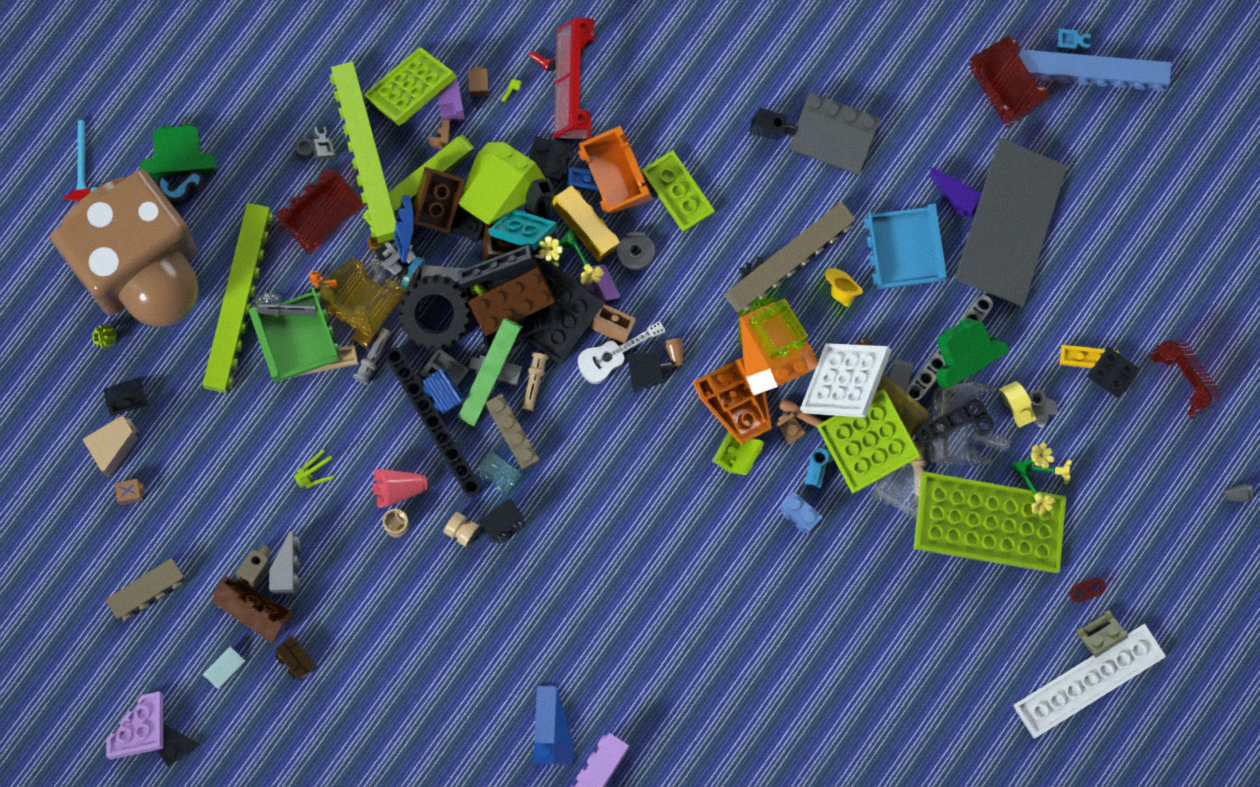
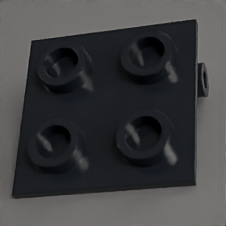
M458 205L449 234L470 238V241L477 243L481 239L482 230L485 229V222Z
M1107 347L1087 377L1119 399L1140 368L1110 347Z

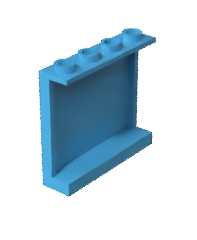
M936 203L928 204L926 208L878 214L867 213V218H864L865 230H869L867 246L872 250V255H869L870 265L874 266L875 273H872L873 284H877V290L943 282L946 280L947 274Z

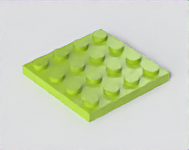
M419 47L364 94V97L400 126L402 123L407 122L409 117L415 112L421 110L429 100L435 98L442 89L449 86L457 76L452 70Z
M885 389L875 393L866 417L835 415L817 425L852 494L921 457Z

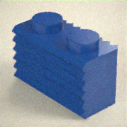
M446 368L438 370L422 381L425 385L423 386L424 391L428 396L431 395L435 401L433 404L438 412L448 413L465 401Z

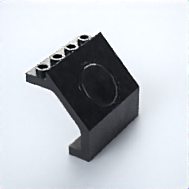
M529 245L458 271L459 285L462 290L466 289L470 298L477 294L470 292L471 286L481 283L487 289H490L537 265L540 267V264ZM552 303L515 321L516 324L522 326L517 339L557 325V316L559 315L555 304ZM498 330L487 336L483 333L484 346L487 350L490 349Z

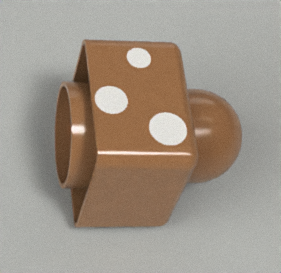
M139 169L128 177L114 179L92 191L67 213L61 225L49 237L64 261L107 315L117 314L126 308L141 323L154 327H166L174 325L187 317L196 304L199 285L196 273L189 261L196 255L197 245L186 222L145 169Z

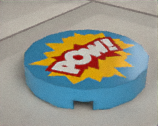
M416 257L413 260L407 275H404L402 279L401 290L406 292L418 280L422 272V265L425 264V259Z

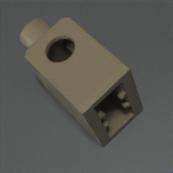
M261 545L258 552L251 550L236 572L237 582L255 591L269 568L268 556L272 550L265 545Z

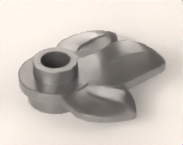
M1034 390L1028 395L1037 419L1033 422L1038 427L1044 428L1048 422L1049 415L1058 414V407L1053 400L1046 398L1042 391ZM1038 397L1040 399V402L1035 403L1033 401V398Z

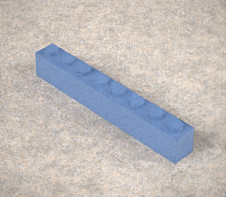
M1020 50L1018 55L1017 77H1022L1024 80L1038 78L1044 82L1059 80L1061 83H1070L1073 81L1081 85L1097 83L1098 86H1108V84L1116 85L1118 88L1132 86L1138 90L1153 88L1155 91H1164L1170 85L1171 62Z

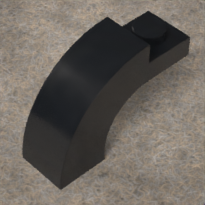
M550 178L533 180L526 193L525 213L550 220L549 207L551 200L556 195ZM554 231L550 235L553 240L558 239Z

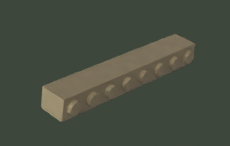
M841 201L724 293V297L737 313L742 309L744 312L753 306V300L756 298L761 300L768 294L766 292L767 289L770 287L774 289L780 285L782 277H790L796 272L794 269L800 264L802 267L809 262L811 254H819L825 249L823 247L825 243L831 244L838 239L837 234L840 231L843 233L853 227L851 223L856 219Z

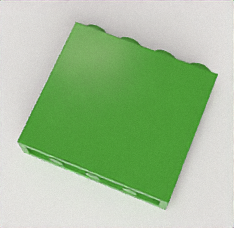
M314 287L311 288L312 292L281 302L280 304L316 305V317L286 315L275 317V315H258L256 307L248 309L274 383L339 361L338 354H341L338 343L333 344L332 337H335L332 326L328 327L326 324V320H329L326 309H321L320 304L323 301L320 292L316 293Z

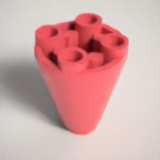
M387 469L374 470L376 483H373V493L378 495V508L391 506L421 494L423 491H427L425 475L421 476L416 473Z

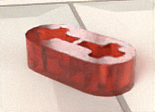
M1093 578L1074 585L1070 589L1069 596L1074 602H1083L1100 596L1105 591L1106 584L1101 578ZM1094 582L1097 585H1101L1099 592L1096 589L1089 590L1094 585ZM1077 588L1079 591L1086 590V593H1083L1081 598L1074 596Z

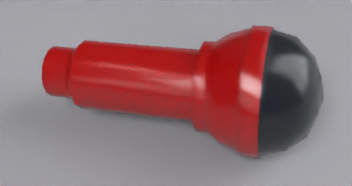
M533 51L529 54L546 71L554 70L556 64L553 59L544 58Z

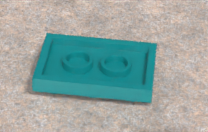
M514 210L497 221L489 229L490 236L523 247L529 245L532 250H536L539 247V242L545 241V238L556 231L558 227L554 221Z

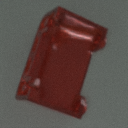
M1009 35L974 55L969 60L972 74L1007 128L1022 120L1049 99V92L1046 87L1036 84L1018 55V43L1015 39L1011 40Z
M1173 339L1165 341L1158 345L1149 356L1154 364L1162 362L1167 367L1176 362L1195 392L1189 398L1191 407L1186 412L1191 420L1220 401L1221 393L1185 340Z

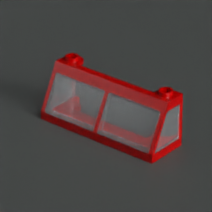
M574 18L557 29L554 108L555 140H588L592 138L591 115L588 111L579 109L581 50L585 49L587 42L594 41V18Z

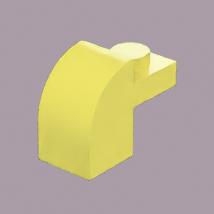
M1015 381L999 389L1005 406L1011 410L1019 428L1037 420L1031 407L1030 398L1020 383Z

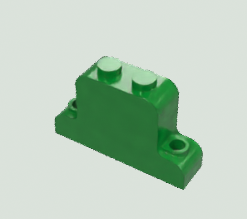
M181 124L180 127L165 125L155 130L153 133L154 156L153 158L144 159L139 165V169H145L151 178L186 176L191 171H198L201 174L218 173L217 163L212 154L201 153L199 132L191 124Z
M970 318L962 319L958 325L947 328L938 337L937 343L945 364L936 373L937 382L940 386L946 388L954 386L1010 352L1007 344L997 340L996 337L989 338L982 322Z

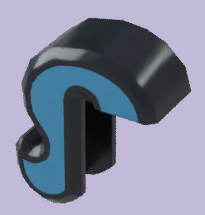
M191 171L174 188L161 176L157 180V186L172 205H182L190 199L193 189L197 193L204 189L205 181L200 172Z

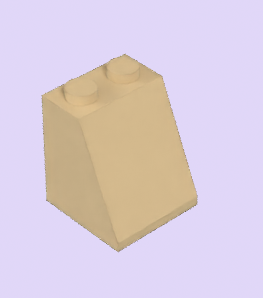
M122 415L82 439L100 470L107 478L113 475L137 441L138 437L135 433L138 430L130 418L126 420Z

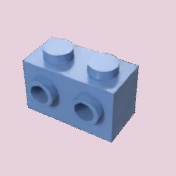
M794 491L780 507L781 514L786 519L793 520L796 523L795 526L801 532H806L808 535L823 518Z

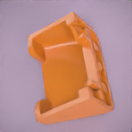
M621 126L579 143L581 149L578 150L582 161L586 160L602 196L600 205L604 212L607 211L608 214L653 200Z

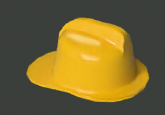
M836 268L826 270L825 277L831 283V295L844 306H850L856 296L863 293V289L847 273Z

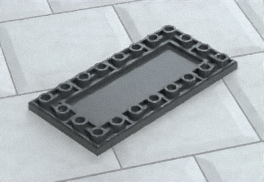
M1004 138L998 140L955 280L1019 307L1024 306L1067 169L1066 165Z

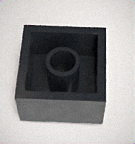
M510 498L479 520L481 529L493 545L504 543L510 533H517L524 527L523 524L525 523L524 516Z

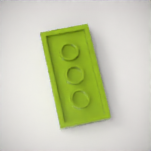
M673 150L641 170L683 233L715 213V210Z

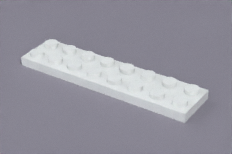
M1145 624L1127 634V639L1095 658L1093 655L1013 705L1034 739L1166 657Z

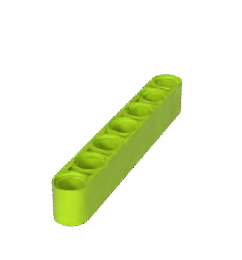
M463 134L456 137L389 192L395 216L400 209L402 195H409L411 203L415 200L424 167L449 173L474 152L475 148ZM365 212L362 217H363V218L368 222V224L372 227V226H373L372 220L368 221L367 215H366V212Z

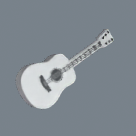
M658 321L647 328V331L621 346H618L614 341H608L600 347H592L582 351L578 357V366L581 374L592 384L604 382L613 370L623 366V353L651 336L653 338L665 333L664 327Z

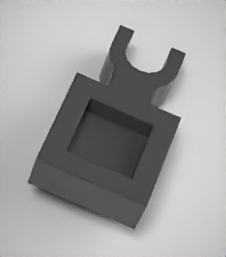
M314 127L312 133L315 139L312 141L315 160L333 159L335 157L332 139H326V127L322 128V134L318 133L317 127Z

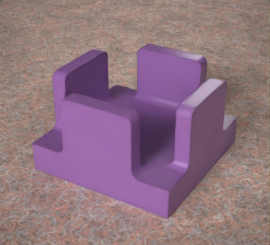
M455 78L437 96L441 119L462 122L465 121L458 79Z

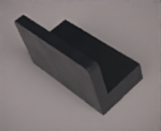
M140 378L104 389L105 401L111 416L148 406Z

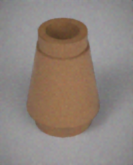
M681 338L667 340L665 348L672 366L684 365L683 342H681Z

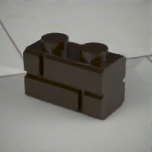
M293 635L275 649L277 655L274 657L281 665L285 663L289 667L287 672L293 680L298 678L299 681H302L318 668V665Z

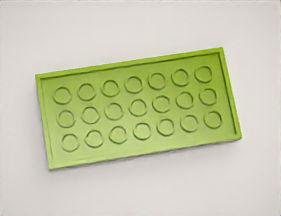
M921 472L914 550L1060 573L1066 496L1038 492L1042 497L1050 495L1055 499V502L1051 504L1053 506L1051 511L1046 510L1043 515H1040L1039 512L1033 514L1032 504L1036 500L1031 490Z

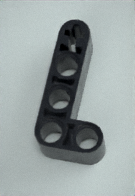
M972 399L920 427L915 435V442L920 447H928L968 424H971L977 435L985 437L992 431L994 422L984 404L978 399ZM975 406L979 409V412L972 413L969 407ZM959 415L962 418V422L954 421L953 416ZM984 422L989 426V429L983 430L979 424ZM942 424L945 426L946 430L939 431L936 428V425ZM922 434H923L924 436L930 434V435L928 436L927 440H926L925 438H922V439H921V435H922Z

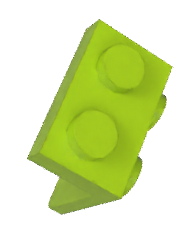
M728 431L712 462L729 473L747 475L753 469L755 459L761 454L764 442L758 439H751L740 444Z

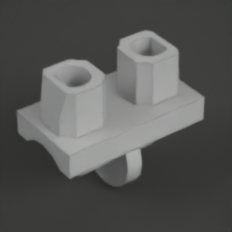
M386 242L384 245L387 249L382 254L385 257L390 253L392 255L380 265L396 275L403 269L397 262L400 258L398 250H395L397 245L396 242L392 245ZM412 245L410 246V251L406 261L407 263H410L416 258V255L411 249L413 247Z

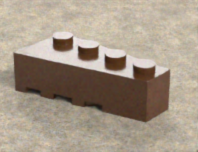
M228 576L219 582L211 600L217 607L228 612L272 644L286 631L294 614L291 610Z

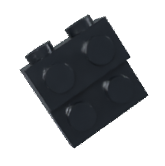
M536 136L529 159L537 164L545 178L561 183L562 178L566 179L569 169L566 165L568 161H572L574 150H572V144Z

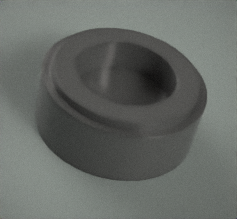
M301 138L296 142L295 149L299 156L307 158L314 153L311 139Z

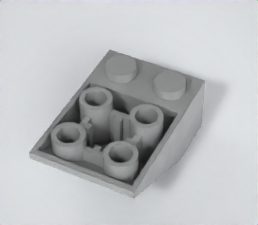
M290 531L269 570V590L273 595H297V589H300V578L297 575V570H300V558L297 556V551H300V539H298V536L293 531Z

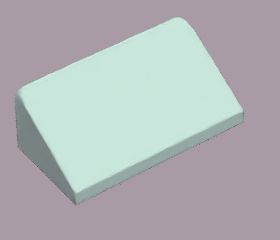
M229 647L203 675L219 689L244 664L245 660L234 649Z

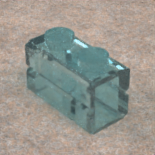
M492 451L477 469L480 473L478 476L485 482L490 480L494 483V488L501 494L504 492L510 494L522 478V474Z

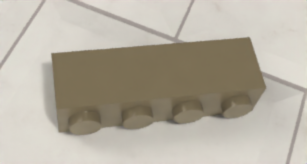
M500 394L485 402L488 412L522 472L524 473L540 464L538 456L504 396Z
M170 558L105 599L117 620L125 622L134 616L133 613L139 609L140 611L147 609L150 606V602L155 599L158 601L164 598L169 590H176L183 586V582L186 579L175 561Z

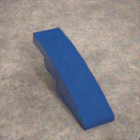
M402 195L394 230V239L402 263L407 261L414 224L413 208L409 195Z

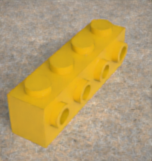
M571 185L554 197L551 203L553 209L569 228L575 231V235L598 262L616 250L620 243L617 236L607 228L604 220L596 215L592 206L585 202L578 190H575Z

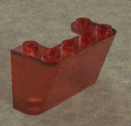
M324 170L318 176L319 180L315 184L313 182L308 184L301 196L296 195L290 201L291 205L288 208L283 207L275 214L277 216L275 219L277 223L308 255L323 243L322 240L345 219L352 217L366 205L336 170Z

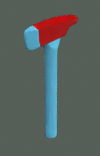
M84 120L78 121L77 187L70 195L63 197V199L70 201H81L97 189V187L87 189L85 184Z

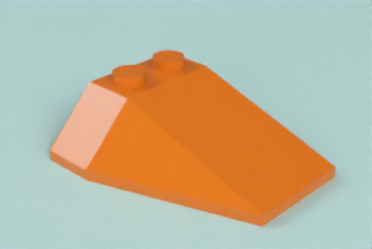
M774 302L740 317L745 379L752 395L778 387L817 367L818 361L812 347Z
M743 357L693 381L701 401L740 444L772 429L766 391L752 395L745 379Z

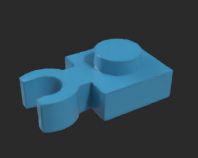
M1059 29L1057 49L1076 51L1077 46H1080L1082 49L1087 50L1090 48V44H1085L1083 40H1090L1091 35L1083 34L1078 36V30Z

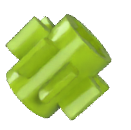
M108 324L99 325L93 331V342L96 345H100L101 349L109 348L116 341V332L112 327L108 328Z

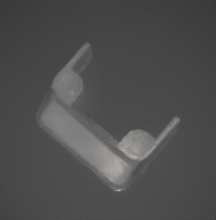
M977 382L955 384L950 388L937 387L932 393L930 422L972 399L981 400V393L995 391V387ZM975 406L969 407V409H975V408H977V407H975ZM959 415L953 416L954 421L962 422V418ZM936 425V428L939 431L946 430L944 425ZM968 425L929 446L928 456L930 461L934 463L967 466L991 463V459L978 456L976 448L967 446Z

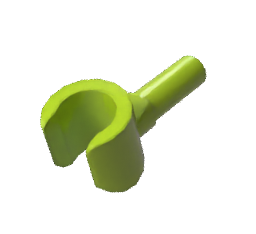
M512 79L501 101L505 103L513 89L519 91L522 82Z

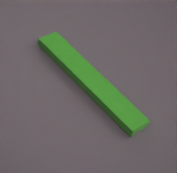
M507 318L503 319L457 418L472 426L477 424L485 407V402H487L522 326Z

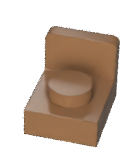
M442 119V125L438 126V137H429V143L433 148L443 149L449 144L450 120Z
M786 413L778 419L779 422L776 427L789 445L806 434L795 419L794 413L790 415Z

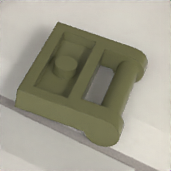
M1109 609L1104 611L1102 616L1083 628L1079 627L1075 630L1095 658L1128 638L1127 633ZM1108 621L1110 623L1092 636L1088 637L1086 635Z

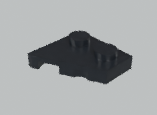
M163 724V749H158L157 752L166 765L170 767L200 745L198 742Z

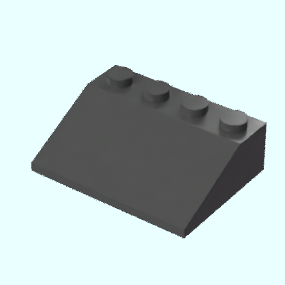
M809 92L789 149L859 175L878 128L880 118Z

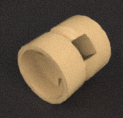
M391 509L383 517V526L391 537H402L408 532L409 520L402 510Z
M455 512L444 528L443 533L451 538L456 537L458 543L467 547L477 534L480 526L471 520L467 522L465 516Z

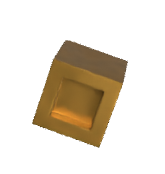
M362 320L360 322L361 326L352 339L368 350L379 333L378 330Z

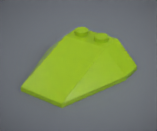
M488 142L476 155L458 205L490 225L525 205L526 193L533 180L546 178L534 161L507 143Z

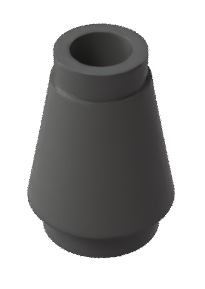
M1245 483L1226 489V501L1249 502V500H1254L1252 484L1247 485Z

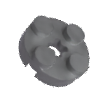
M641 232L628 233L620 240L617 247V257L621 265L630 270L637 271L649 267L655 256L654 243L647 235ZM634 247H638V250H641L638 256H634V253L630 252L634 250Z

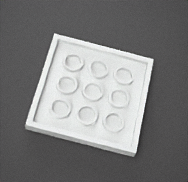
M826 343L800 410L807 414L866 417L892 350L888 346Z

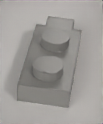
M481 355L479 358L471 357L468 369L474 370V374L478 375L486 357ZM505 362L497 381L517 386L522 366Z

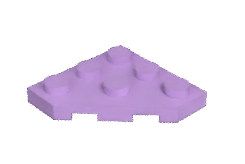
M161 692L142 695L137 701L138 705L132 712L129 711L120 722L121 726L114 734L111 733L107 738L106 755L108 759L111 760L163 749V694Z

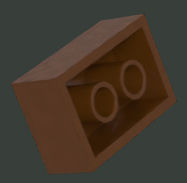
M424 167L412 207L414 224L449 234L465 179Z

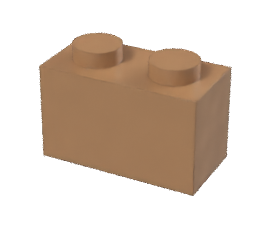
M604 305L594 317L590 329L624 344L636 318L608 305Z

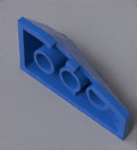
M537 686L534 764L573 766L574 744L557 686Z

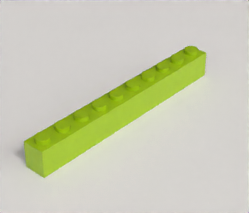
M352 61L331 67L333 74L329 76L332 86L336 85L337 91H334L336 102L341 103V108H338L341 119L345 118L346 124L343 125L345 136L349 135L350 141L347 144L350 153L354 152L355 158H352L354 170L358 169L359 175L356 178L359 187L363 186L364 192L361 193L363 203H367L369 208L365 212L368 221L372 220L373 226L370 227L372 237H376L378 243L393 240L396 219L354 63Z
M247 203L203 381L205 389L228 393V389H231L233 386L234 378L231 376L233 370L237 369L238 359H236L237 352L241 351L243 343L240 339L241 335L246 332L247 323L245 319L246 315H250L248 309L251 308L249 302L250 298L255 295L256 286H254V282L260 275L259 261H263L265 250L262 249L264 243H267L269 238V232H267L268 225H271L273 221V214H271L269 207Z

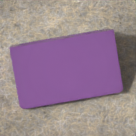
M606 265L591 266L593 269L599 266L604 274L599 276L600 282L595 283L593 281L591 285L585 284L583 287L605 303L619 299L620 294Z

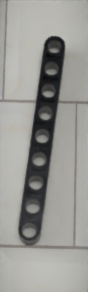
M399 348L389 349L386 354L389 366L458 484L467 497H477L481 492L477 478L429 396L424 391L405 355ZM392 355H400V360L397 362L391 361ZM403 370L410 372L407 378L400 377V373ZM417 386L420 389L417 394H411L409 392L410 388ZM426 402L429 404L428 409L420 410L419 405ZM431 419L439 421L435 427L429 426L428 422ZM446 435L448 437L447 442H438L439 436ZM451 451L458 453L457 458L453 460L448 459L447 455ZM459 468H466V475L459 476L457 474ZM475 484L477 489L475 492H468L466 490L467 486Z

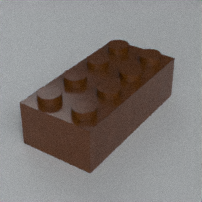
M539 265L470 298L468 303L484 335L487 336L499 330L504 318L513 322L518 321L554 303L555 297Z

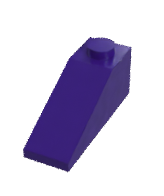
M932 167L929 176L951 207L956 210L958 215L970 218L982 193Z

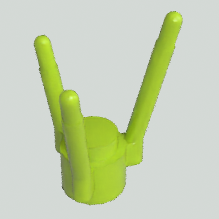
M321 450L306 465L297 470L298 473L293 475L301 488L306 486L308 489L313 485L335 478L332 475L311 482L314 479L311 473L332 459V456H329L308 470L325 453V450Z

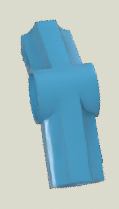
M827 445L813 451L804 485L814 489H821L826 465L834 460ZM821 455L824 458V462L818 463L814 456Z

